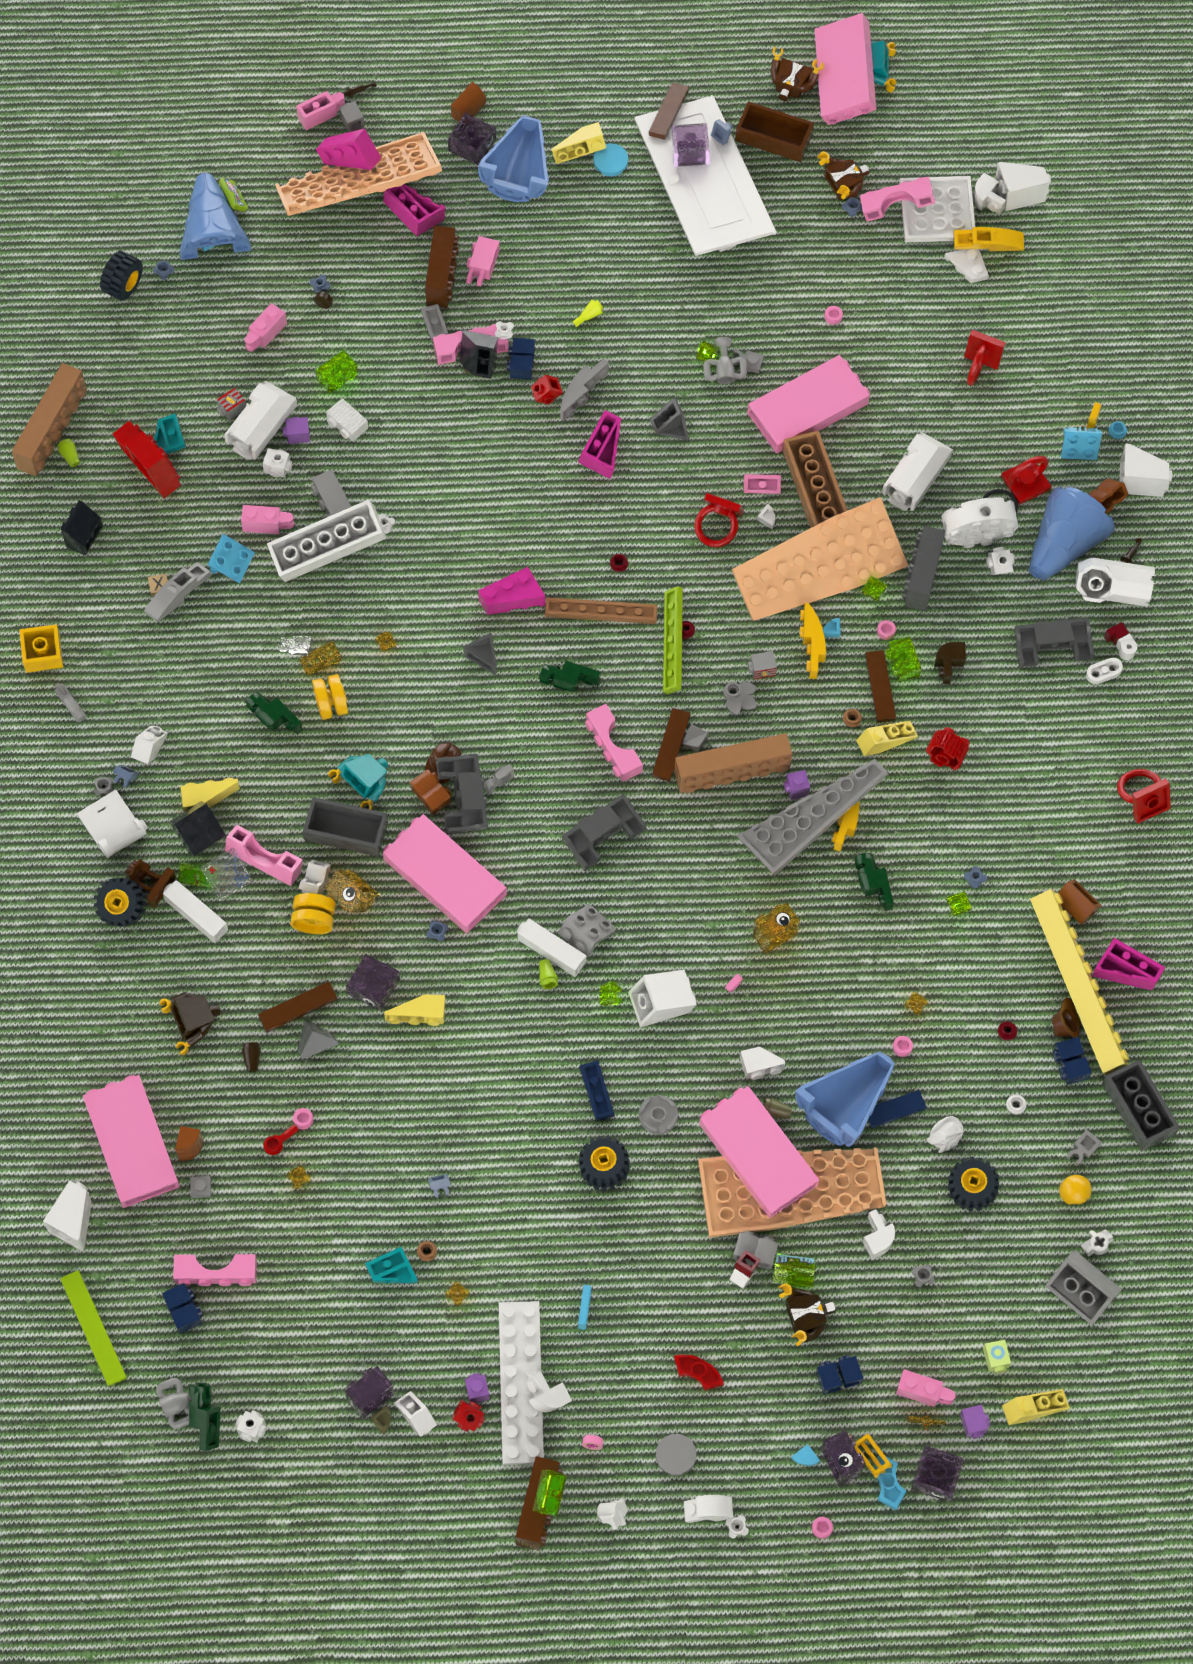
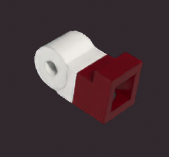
M1121 622L1106 630L1104 635L1106 642L1112 641L1122 659L1131 660L1136 653L1137 644L1124 624Z
M745 1250L734 1266L735 1269L730 1277V1281L744 1289L754 1275L761 1259ZM745 1259H750L754 1265L747 1264Z

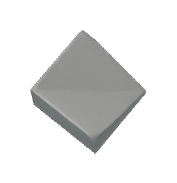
M691 725L682 745L698 753L708 738V732Z

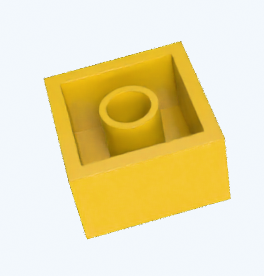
M57 624L19 629L22 660L26 673L64 668L61 639Z

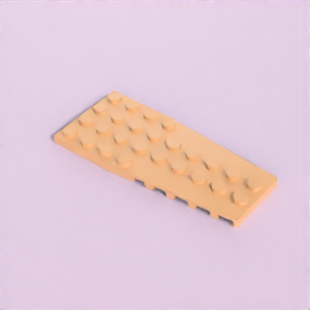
M422 132L376 147L382 159L372 170L343 166L329 168L326 165L321 167L322 172L312 174L310 171L305 173L306 176L303 179L291 178L283 186H279L277 183L276 189L287 215L290 216L370 193L384 192L389 188L399 187L411 181H418L423 177L434 176L442 172V168L425 133Z
M879 497L813 526L733 568L732 573L752 621L804 605L805 603H811L860 587L908 566V563L883 501Z
M854 1148L853 1150L834 1149V1151L814 1150L812 1152L797 1150L818 1177L819 1184L770 1219L723 1156L698 1159L709 1238L744 1233V1231L753 1233L770 1231L885 1207L886 1198L878 1149L861 1150V1148Z

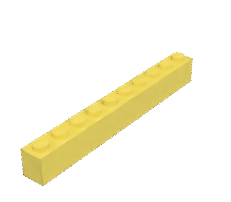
M1050 889L1031 898V903L1103 1074L1109 1075L1129 1065L1127 1062L1129 1056L1125 1049L1122 1050L1120 1045L1122 1042L1121 1037L1113 1029V1018L1110 1014L1107 1015L1105 1010L1107 1004L1097 991L1100 989L1099 985L1091 977V966L1088 962H1085L1083 958L1085 952L1075 939L1078 937L1073 927H1070L1068 922L1070 921V916L1061 906L1063 900L1060 894Z

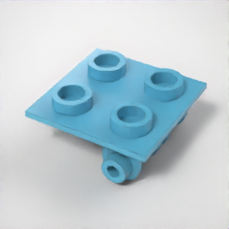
M1073 427L1064 428L1061 458L1098 459L1102 437L1101 430L1084 427V431H1081V427H1079L1077 431V428Z
M222 534L208 563L210 572L214 574L220 572L240 583L255 552Z

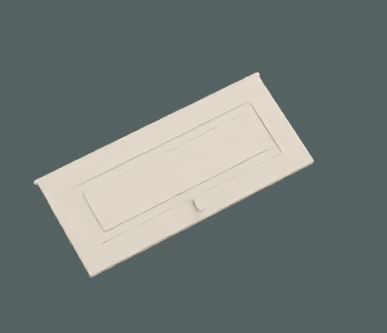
M713 95L682 104L665 140L649 136L650 127L658 111L634 117L695 256L769 235H776L775 227L732 135L729 136L728 143L724 145L710 136L716 120L720 119L726 123Z

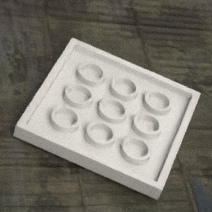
M970 176L929 177L936 204L918 208L911 201L901 200L905 243L954 241V230H972L975 227ZM900 178L899 184L914 181L918 178Z

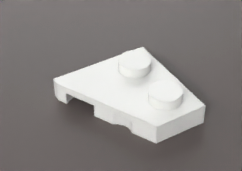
M962 249L945 253V260L952 262L956 266L955 269L962 273L970 283L988 279L989 275L979 249Z

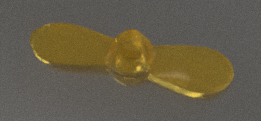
M916 1416L907 1417V1422L922 1423L924 1430H928L930 1424L946 1425V1421L934 1420L930 1416H922V1418Z

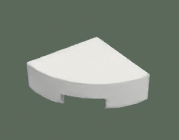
M767 504L757 516V520L771 529L775 525V514L773 508Z

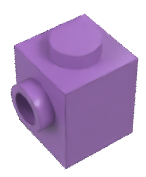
M307 417L286 419V426H283V435L288 438V444L310 442Z
M805 770L787 774L784 789L786 793H789L790 800L809 795L810 784Z
M480 1373L469 1375L465 1379L469 1403L471 1401L479 1403L490 1400L485 1375H480Z
M982 1405L962 1409L960 1417L966 1438L972 1437L977 1439L985 1436L984 1433L987 1432L988 1426H990L988 1414H984Z

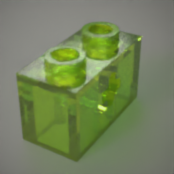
M342 350L315 370L316 379L329 393H332L334 390H339L348 380H353L357 376V363Z
M911 637L889 641L888 647L885 649L886 657L892 662L891 671L893 676L897 677L898 682L920 677L921 666Z

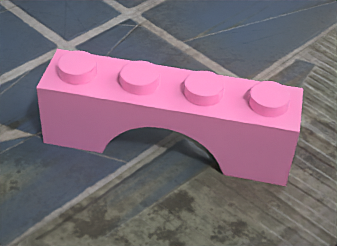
M929 176L860 195L866 222L883 218L887 208L897 201H911L918 208L936 204Z
M493 324L489 327H477L468 331L495 336L497 327L496 324ZM462 331L447 335L440 334L437 337H433V346L438 365L456 362L457 355L461 351ZM498 338L497 354L508 352V339Z
M607 704L586 713L585 725L588 731H592L595 735L594 740L597 746H601L604 750L603 755L606 761H610L613 765L612 770L615 776L620 777L622 782L642 773L643 764L634 749H621L611 741L609 735L615 727V717Z
M238 825L226 837L225 851L227 853L235 855L242 861L289 886L301 874L302 859L287 851L283 854H274L265 850L256 841L253 833Z
M235 1254L231 1263L220 1270H208L202 1267L196 1260L195 1255H174L173 1279L175 1284L181 1285L184 1283L187 1287L190 1284H198L199 1286H210L211 1284L230 1286L231 1283H239L240 1286H251V1283H256L257 1259L255 1254Z

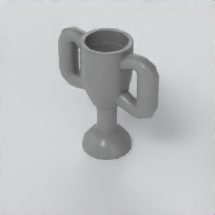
M729 337L715 339L714 343L720 349L721 357L719 360L708 359L704 362L703 370L706 380H717L720 384H730L735 379L745 378L747 375L746 360L742 357L733 359L728 357L727 348L732 344V339ZM736 363L740 365V374L734 371L733 365ZM711 364L717 366L716 374L712 376Z
M177 1378L161 1382L156 1387V1393L160 1398L159 1402L165 1417L168 1418L169 1425L173 1429H180L189 1425L188 1401L192 1400L189 1393L183 1392L182 1383ZM173 1386L177 1387V1393L166 1396L162 1392ZM184 1410L188 1414L187 1417L174 1421V1416Z

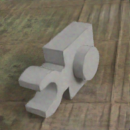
M733 350V356L742 357L746 360L747 371L759 374L764 355L751 351H746V354H742L739 350Z
M508 764L505 767L498 768L494 777L484 782V789L487 793L492 792L497 786H502L514 777L512 766Z
M1086 1129L1073 1145L1076 1150L1070 1151L1067 1159L1077 1156L1078 1160L1075 1165L1079 1166L1083 1160V1155L1089 1158L1102 1142Z

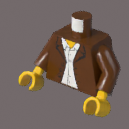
M775 46L773 48L775 58L772 59L770 73L772 82L776 85V91L780 92L779 99L788 101L790 96L799 98L802 93L813 89L819 76L818 72L824 69V63L822 62L820 67L817 68L818 60L816 59L812 63L813 68L785 58L779 60L784 51L781 48V53L775 54Z
M822 151L817 158L821 159L819 161L821 166L826 165L824 176L838 200L856 198L862 190L863 177L869 174L867 165L857 167L851 159H834L829 157L828 153Z

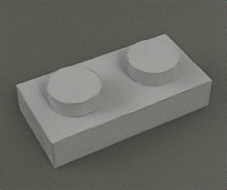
M439 305L421 308L431 342H433V337H437L440 334L447 335L448 331Z

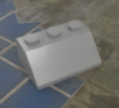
M1075 1250L1064 1260L1045 1285L1046 1288L1091 1325L1097 1321L1122 1290Z

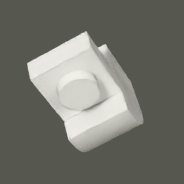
M985 173L976 182L973 195L974 203L981 211L986 206L989 210L1001 214L1006 200L995 194L999 181Z
M311 860L308 863L305 878L300 881L299 889H302V893L322 895L331 864Z
M876 1209L868 1214V1220L875 1232L865 1236L863 1239V1244L872 1260L885 1254L891 1248L895 1237L893 1223L885 1227L886 1220L882 1214H878Z
M541 1371L526 1378L528 1389L534 1395V1398L528 1401L538 1411L551 1412L572 1401L563 1382L550 1389Z
M704 1495L697 1496L693 1500L684 1501L685 1522L693 1523L702 1520L717 1522L732 1519V1497Z

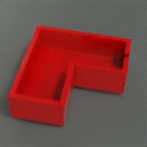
M129 420L112 433L123 452L164 499L181 486L178 480L180 476L167 457V453L162 447L159 448L155 439L150 434L147 436L137 424L133 425Z

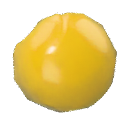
M1071 1175L1065 1178L1059 1187L1060 1197L1068 1205H1081L1091 1197L1092 1193L1091 1183L1081 1175Z

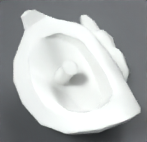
M954 1116L940 1120L932 1128L929 1138L926 1139L927 1142L940 1148L939 1153L950 1150L958 1145V1141L963 1135L962 1123Z

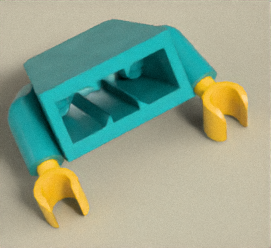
M884 40L879 42L871 41L874 83L881 86L886 85V90L893 92L896 80L894 78L886 80V78H889V56H894L896 53L895 44L890 42L886 45Z
M370 754L349 756L338 766L337 770H330L328 776L332 778V776L336 775L332 779L334 784L339 783L342 777L364 799L368 797V801L362 802L360 807L363 808L368 805L370 806L369 809L372 810L373 802L376 803L384 791L388 763L384 758L375 760Z

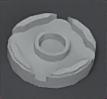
M663 1095L647 1098L639 1109V1121L642 1127L652 1134L670 1132L678 1120V1110L675 1103Z
M670 1434L664 1437L658 1443L656 1449V1461L659 1468L672 1476H680L689 1472L694 1466L697 1457L693 1442L681 1434Z

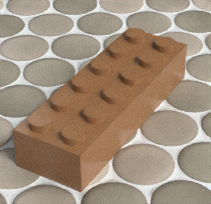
M64 363L61 364L12 449L13 458L18 470L37 477L38 473L44 469L45 461L48 456L52 455L55 443L60 441L63 429L69 425L71 415L77 411L80 399L84 398L87 393L82 370Z
M819 430L784 439L782 451L810 528L848 511Z
M787 733L675 757L674 774L679 792L692 793L696 789H710L714 785H728L737 780L747 781L755 776L765 777L774 772H786L791 766L792 750Z

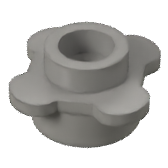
M101 777L95 779L96 789L94 792L97 796L114 791L112 789V778Z
M929 1265L913 1268L912 1274L915 1276L916 1286L921 1287L923 1284H932L934 1282Z

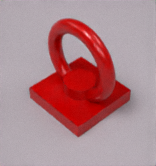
M975 330L971 331L964 354L965 358L973 360L967 377V384L969 386L974 385L983 365L998 370L1006 342Z
M1032 457L1001 473V478L1015 496L1019 505L1051 490L1052 486L1043 474L1049 463L1047 457Z
M706 493L704 500L707 506L700 510L696 516L694 523L695 533L703 544L714 548L723 547L735 538L738 531L736 515L742 517L744 509L740 504ZM712 511L729 517L731 521L729 534L721 540L709 539L702 531V521Z
M1134 769L1123 774L1118 780L1117 792L1123 800L1133 804V815L1137 824L1171 809L1170 783L1166 778L1161 780L1156 773L1150 770ZM1134 777H1147L1154 782V784L1132 793V796L1124 788L1125 783Z

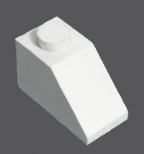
M411 1391L394 1402L409 1425L420 1437L429 1433L432 1428L437 1426L427 1407Z

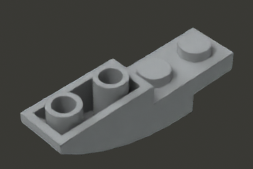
M603 358L592 369L585 365L573 378L561 403L560 419L562 421L567 417H571L579 406H584L587 403L588 390H592L600 379H604L608 375V361Z
M198 562L188 569L183 567L157 592L144 612L159 622L184 603V597L211 577V572Z

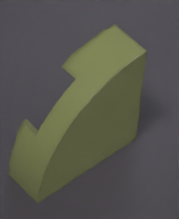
M387 1405L370 1418L383 1435L388 1431L391 1424V1414Z

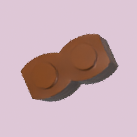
M1106 479L1088 495L1096 499L1106 509L1105 514H1107L1114 508L1115 504L1122 502L1126 498L1128 491L1124 482Z
M427 769L409 783L415 795L422 801L430 813L434 815L451 803L450 796L452 794L446 786L443 787L439 783L440 779H438L435 772L431 773Z

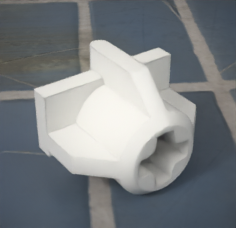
M1106 1229L1097 1234L1091 1230L1089 1232L1091 1239L1081 1244V1247L1088 1257L1092 1254L1102 1255L1107 1251L1108 1244L1113 1241V1236Z
M624 1499L599 1504L597 1507V1517L602 1523L610 1524L613 1530H617L619 1526L626 1525L624 1517L628 1509Z

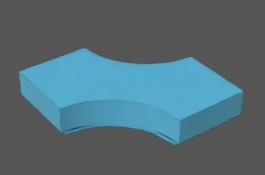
M878 1456L877 1460L880 1464H885L881 1457ZM886 1457L892 1464V1467L890 1469L887 1468L886 1472L880 1473L879 1477H877L880 1485L878 1501L897 1510L906 1490L899 1485L896 1478L898 1463ZM874 1463L873 1468L876 1470L878 1467Z

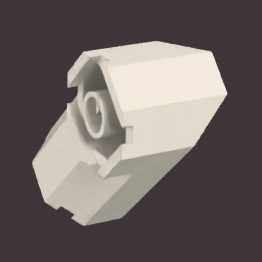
M267 381L256 386L249 397L252 400L251 404H246L245 409L224 434L225 442L228 445L232 443L234 445L233 450L246 459H251L252 457L256 459L297 406L295 397Z
M923 432L914 437L907 448L908 454H904L902 460L883 486L882 494L884 496L887 494L889 496L888 501L903 511H907L908 508H910V511H914L952 455L953 449Z
M1091 557L1078 563L1076 589L1082 594L1085 601L1101 603L1107 600L1148 607L1154 581L1151 579L1152 576H1155V567Z

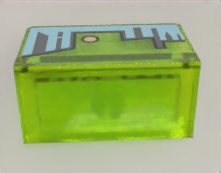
M776 1254L773 1283H787L789 1285L813 1288L816 1259Z

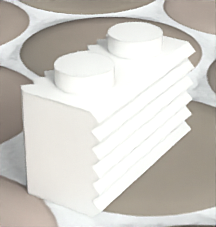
M343 398L326 412L328 424L333 428L337 427L342 437L345 439L349 438L352 442L368 429L367 419L359 414Z

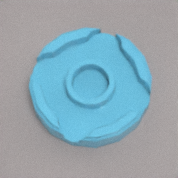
M606 144V149L594 153L593 163L595 169L605 176L613 177L620 175L628 166L627 151L617 144Z

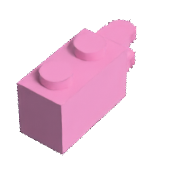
M328 91L296 105L298 119L305 130L337 116L339 107L345 104L344 94L338 92L330 96Z
M479 236L477 243H473L472 257H469L467 260L469 273L466 283L471 284L474 276L479 277L477 285L480 287L484 279L490 280L500 251L499 241Z
M271 303L249 326V333L244 340L247 351L252 352L259 346L265 348L284 328L287 320L286 313Z
M243 505L241 517L243 532L280 534V529H291L295 525L293 514L281 512L278 507Z
M905 1369L901 1375L896 1392L897 1395L933 1407L936 1406L937 1402L950 1405L956 1398L954 1391L942 1387L943 1382Z

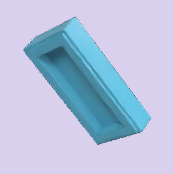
M583 1285L578 1329L585 1330L587 1327L591 1285Z

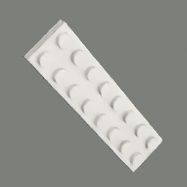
M539 1301L499 1302L503 1465L534 1464L536 1456L544 1458L543 1415L541 1411L535 1409L528 1401L534 1398V1395L528 1389L526 1378L541 1371Z

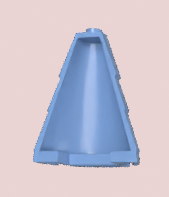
M523 115L480 160L478 167L480 180L482 183L485 182L488 190L494 195L512 202H528L531 198L535 197L537 199L545 192L549 178L544 151L545 142L540 120Z
M201 173L196 178L189 202V213L180 248L181 260L199 258L197 248L230 243L233 244L234 253L251 251V243L213 175Z
M1060 486L1055 488L1047 499L1028 572L1033 577L1045 581L1063 570L1072 561L1110 537L1115 529L1112 517H1107L1105 514L1106 509L1087 493L1072 487L1063 489Z
M880 1051L851 1062L846 1067L830 1072L826 1076L798 1088L795 1091L799 1109H804L806 1113L805 1119L821 1136L836 1145L841 1146L845 1144L846 1147H849L860 1138L879 1097L883 1095L895 1063L889 1056L884 1055Z

